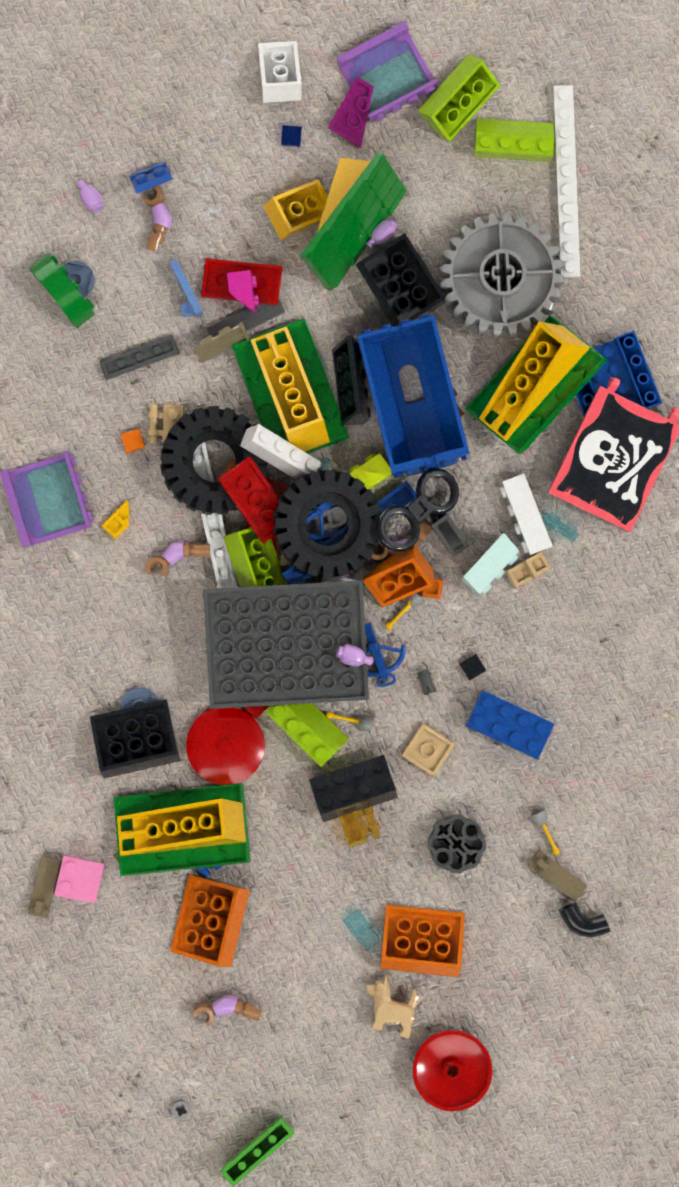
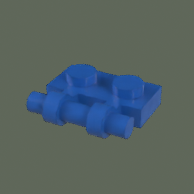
M166 162L154 163L152 167L145 170H137L135 174L129 176L137 194L173 180Z

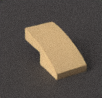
M541 551L505 573L514 589L550 570L551 567Z

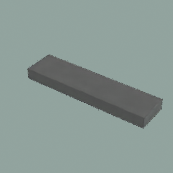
M280 300L278 306L259 304L256 307L257 313H252L249 309H245L208 327L207 330L212 337L219 335V330L227 326L231 329L242 322L246 331L285 313V310Z
M173 335L102 360L100 365L106 380H110L180 353Z

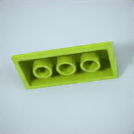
M468 54L420 107L418 112L430 127L446 141L451 142L501 85L482 59Z
M476 118L474 157L540 162L552 161L554 123Z
M252 528L223 537L239 587L286 585L285 579L281 575L282 570L272 539L262 544Z
M313 703L271 705L265 711L320 767L348 740Z

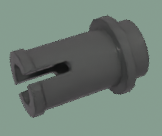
M428 669L418 672V677H416L420 680L424 695L436 692L430 676L432 673Z

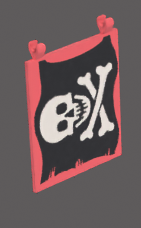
M611 377L607 388L598 387L548 493L631 532L679 434V424L676 423L679 419V409L673 407L667 419L614 393L620 384V380Z

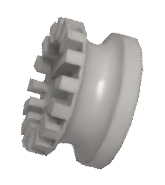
M179 1100L173 1106V1115L178 1119H185L190 1114L191 1107L187 1101ZM181 1104L185 1105L184 1109L187 1110V1112H183L182 1115H179V1110H177L176 1107H180Z

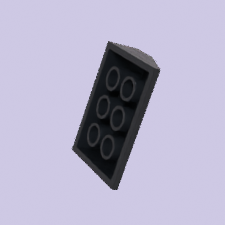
M406 233L355 264L394 327L399 326V322L405 319H411V321L418 320L419 316L429 314L444 305V294Z
M347 335L332 349L341 426L362 425L369 421L371 415L366 401L368 399V390L364 385L366 372L365 369H362L363 357L359 343L352 335Z
M167 699L90 716L99 770L104 779L181 761Z

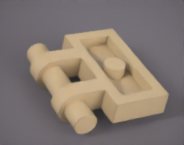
M150 405V412H148L150 429L147 435L149 436V444H157V437H163L164 443L170 429L183 416V405H163V412H158V405ZM157 419H163V430H157Z

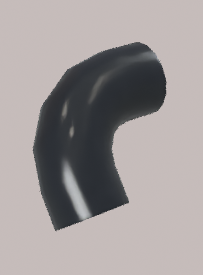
M572 903L559 909L567 927L579 936L591 938L611 932L604 914L593 918L585 917L577 903Z

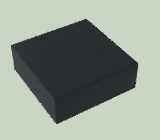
M477 654L459 664L469 681L486 671Z

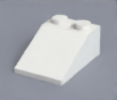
M297 41L258 43L263 103L300 101L302 98V84Z

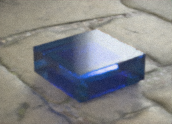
M282 125L281 146L301 147L302 127Z

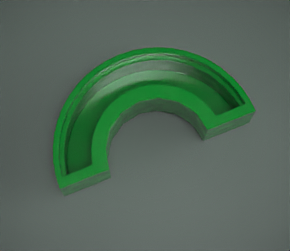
M52 253L49 255L45 254L31 265L29 269L74 326L79 328L95 315L92 310L95 306L88 298L84 299L78 292L80 289L79 285L74 279L70 281L67 278V270L62 264L57 265L58 260Z

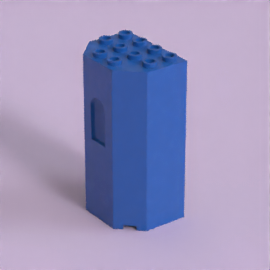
M424 314L419 316L418 320H402L399 322V326L396 327L387 324L381 326L380 330L372 331V329L361 331V335H357L393 477H402V473L408 476L417 475L429 469L444 468L457 464L459 458L462 461L470 459L435 316ZM411 365L418 371L425 400L406 405L399 372L402 367Z

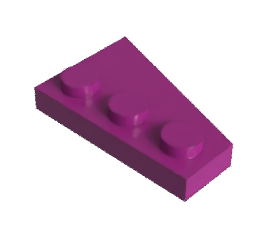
M356 77L328 129L361 148L374 86Z

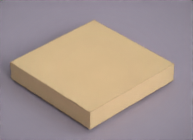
M422 723L401 756L432 777H435L456 744Z

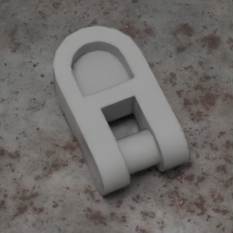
M340 507L327 509L323 512V517L327 516L329 523L324 524V531L341 527L347 521V514ZM319 516L313 519L316 526L314 527L315 533L320 532Z

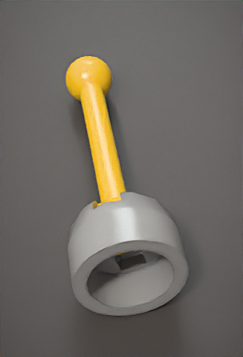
M417 593L408 596V604L391 622L386 623L385 628L391 630L393 624L411 606L418 607L425 600Z
M332 711L326 713L328 719L336 718L359 723L362 730L367 732L372 730L374 721L372 716H363L359 720L337 715Z
M540 809L530 816L535 824L542 825L553 848L552 853L558 855L560 849L555 846L545 824L548 819L545 809Z

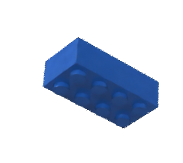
M481 690L465 726L538 760L554 723Z

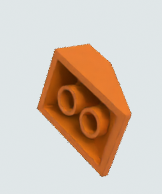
M414 545L407 551L394 553L364 576L362 581L383 608L433 586L434 570L416 545Z

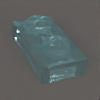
M546 512L542 518L543 522L574 542L579 536L576 532L577 528L569 523L567 525L560 521L561 518L557 514Z

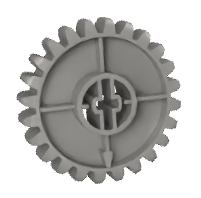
M507 212L504 214L502 221H498L494 213H489L487 224H484L479 217L474 218L473 230L465 225L462 226L459 231L461 239L451 237L449 240L451 250H445L442 254V260L446 264L439 268L438 274L446 279L440 283L439 288L442 292H450L445 297L444 304L446 306L456 305L452 317L459 319L465 316V329H470L474 324H477L479 336H483L487 329H491L493 339L498 340L502 330H505L508 338L514 339L517 328L527 335L531 331V322L534 325H537L539 321L544 322L543 314L552 315L555 310L552 302H557L562 297V292L557 288L564 285L565 277L557 273L565 265L562 260H553L558 255L560 249L558 246H547L551 235L544 233L539 236L537 234L540 227L538 223L535 222L527 228L525 226V216H520L516 223L512 222L511 214ZM499 261H503V277H506L504 291H501L500 276H497L500 269ZM493 263L490 275L489 271L484 272V269L489 264ZM513 278L514 281L519 280V284L515 288L510 290V285L513 281Z

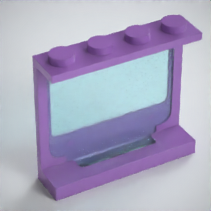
M405 21L337 57V64L350 88L356 77L374 86L367 116L369 123L381 121L385 118L386 114L398 112L402 109L403 105L415 103L419 100L420 96L424 94L426 96L430 95L438 87L437 78L433 79L408 33L409 27Z
M67 450L63 451L64 454L37 463L11 471L7 469L0 471L18 534L24 548L92 527L91 522L94 521L91 510L87 511L85 503H88L85 491L81 492L79 486L82 484L80 474L75 473L73 467L76 466L74 455H70Z

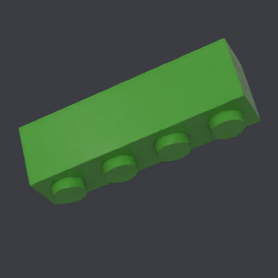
M281 1114L221 1167L220 1172L234 1187L294 1134L295 1129Z

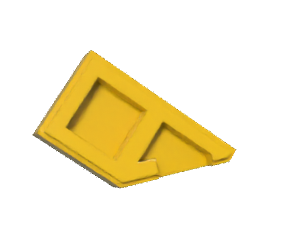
M127 500L101 525L115 540L129 527V502Z

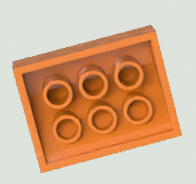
M189 874L170 952L219 967H232L250 889Z
M386 905L380 969L459 977L462 962L465 913Z

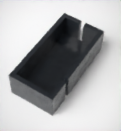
M384 755L329 772V777L323 774L309 779L323 822L398 798Z

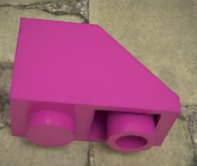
M251 270L227 273L231 296L252 313H257L256 307L259 306V297L255 295L254 287H257L256 275L253 276Z

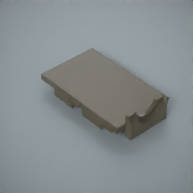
M240 322L238 323L239 325L231 329L227 326L218 331L219 335L215 337L210 335L200 340L202 344L193 349V352L199 357L198 361L203 363L232 348V345L246 339L249 341L250 337L243 323Z

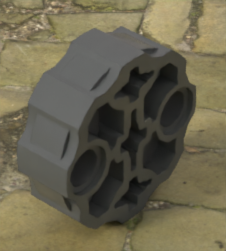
M458 814L437 821L433 825L427 842L432 860L437 866L451 873H462L471 868L474 869L481 862V857L486 850V840L478 823ZM449 824L446 828L448 831L446 834L442 832L437 835L440 831L439 825L445 826ZM452 824H455L454 831L458 834L457 837L451 832ZM468 825H475L476 833L474 835H467L466 827ZM449 836L457 841L461 839L460 845L464 852L457 847L452 848L454 844ZM437 838H446L449 844L447 845L443 840L437 841ZM467 843L469 847H476V849L468 850L464 844ZM456 851L462 855L461 863H459V856L455 853ZM440 852H445L448 855V859L444 863H440L437 860V855ZM468 853L470 855L475 854L473 857L475 861L473 863L470 861L466 862V855Z

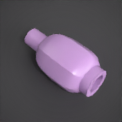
M84 180L78 181L80 198L88 210H93L94 213L101 211L104 205L102 204L103 198L98 190L93 186L86 185Z
M392 218L381 221L373 230L372 238L366 244L369 248H373L376 244L385 243L396 233L398 225Z
M346 644L339 646L337 649L336 657L340 658V661L350 666H360L363 663L372 665L373 658L366 656L365 652L359 647Z

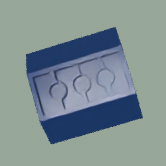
M634 330L620 335L610 342L594 347L595 350L607 358V361L575 396L583 417L598 387L607 388L611 377L620 380V384L614 393L648 410L662 404Z

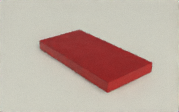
M206 258L201 297L237 301L229 293L227 273L251 270L253 276L256 275L257 287H254L255 295L259 297V304L278 306L283 267Z
M248 456L217 480L261 543L264 544L273 537L272 526H274V520L272 519L279 497L252 458Z

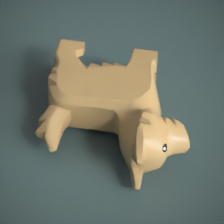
M385 973L383 980H377L375 984L366 986L367 994L374 998L375 1019L372 1023V1029L381 1031L385 1022L388 1025L390 1023L392 1025L394 1023L397 1025L401 1024L402 1028L400 1029L399 1036L410 1038L411 1025L415 1019V1008L419 1003L417 1000L420 996L417 995L416 989H413L408 1003L391 999V988L388 983V975Z

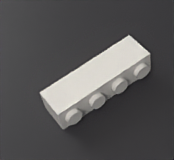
M260 424L246 429L240 445L296 480L305 474L318 471V467L321 464L319 460Z
M523 473L502 481V487L499 490L503 499L506 498L509 505L506 508L509 516H513L516 523L513 526L516 534H520L523 542H520L523 552L531 556L551 548L552 543L525 474Z

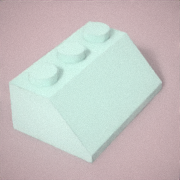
M503 533L461 580L477 595L481 592L485 595L492 587L490 582L494 578L498 580L506 572L503 568L507 564L512 565L519 558L516 555L519 550Z

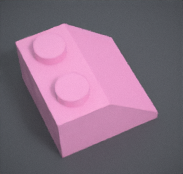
M70 855L63 856L54 895L95 903L105 864Z

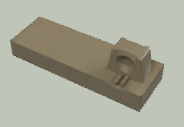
M541 850L536 853L528 864L531 869L575 902L587 887V885Z
M41 856L28 911L29 915L48 918L61 865L60 859Z

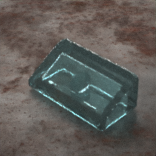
M358 908L342 920L366 951H369L382 941L380 935Z

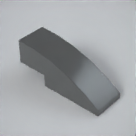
M431 497L428 500L433 505L441 506L435 497ZM430 513L425 518L452 557L469 547L448 514L436 515Z

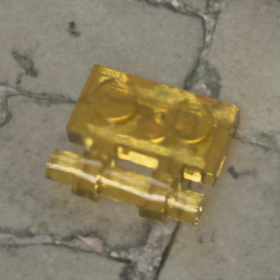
M373 806L339 817L349 848L368 842L366 833L371 832L373 839L381 837L379 823H376L373 815ZM365 815L369 826L363 828L360 817Z

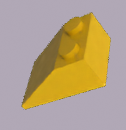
M319 179L272 197L263 207L282 241L319 223L328 196Z

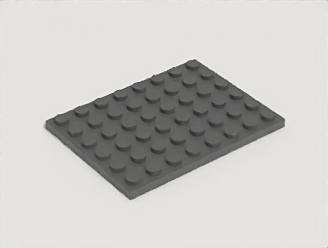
M362 581L203 589L210 709L369 700L367 664L350 666L342 663L340 658L336 657L338 647L346 644L361 648L367 656Z

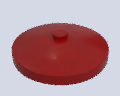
M235 707L216 708L204 712L192 724L187 736L186 751L191 766L199 776L214 784L231 785L246 780L258 769L264 757L265 739L260 725L247 712Z
M444 1030L427 1038L418 1048L412 1067L413 1079L419 1094L430 1105L444 1111H461L478 1103L488 1091L492 1080V1062L486 1048L476 1037L460 1030Z

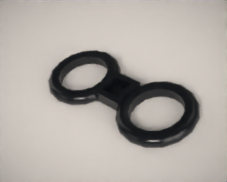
M440 468L429 469L424 472L417 481V497L407 507L400 505L390 506L383 510L378 517L376 531L380 542L387 549L395 552H403L412 548L419 539V523L430 513L436 515L446 514L457 504L459 487L454 476ZM431 477L443 478L450 487V499L443 506L433 505L425 496V485ZM392 514L403 515L411 525V535L405 543H394L385 532L386 520Z

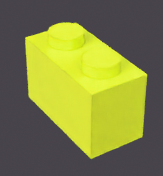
M380 453L377 455L371 454L365 459L366 463L361 466L357 464L348 470L351 477L358 478L370 490L392 475L390 467Z

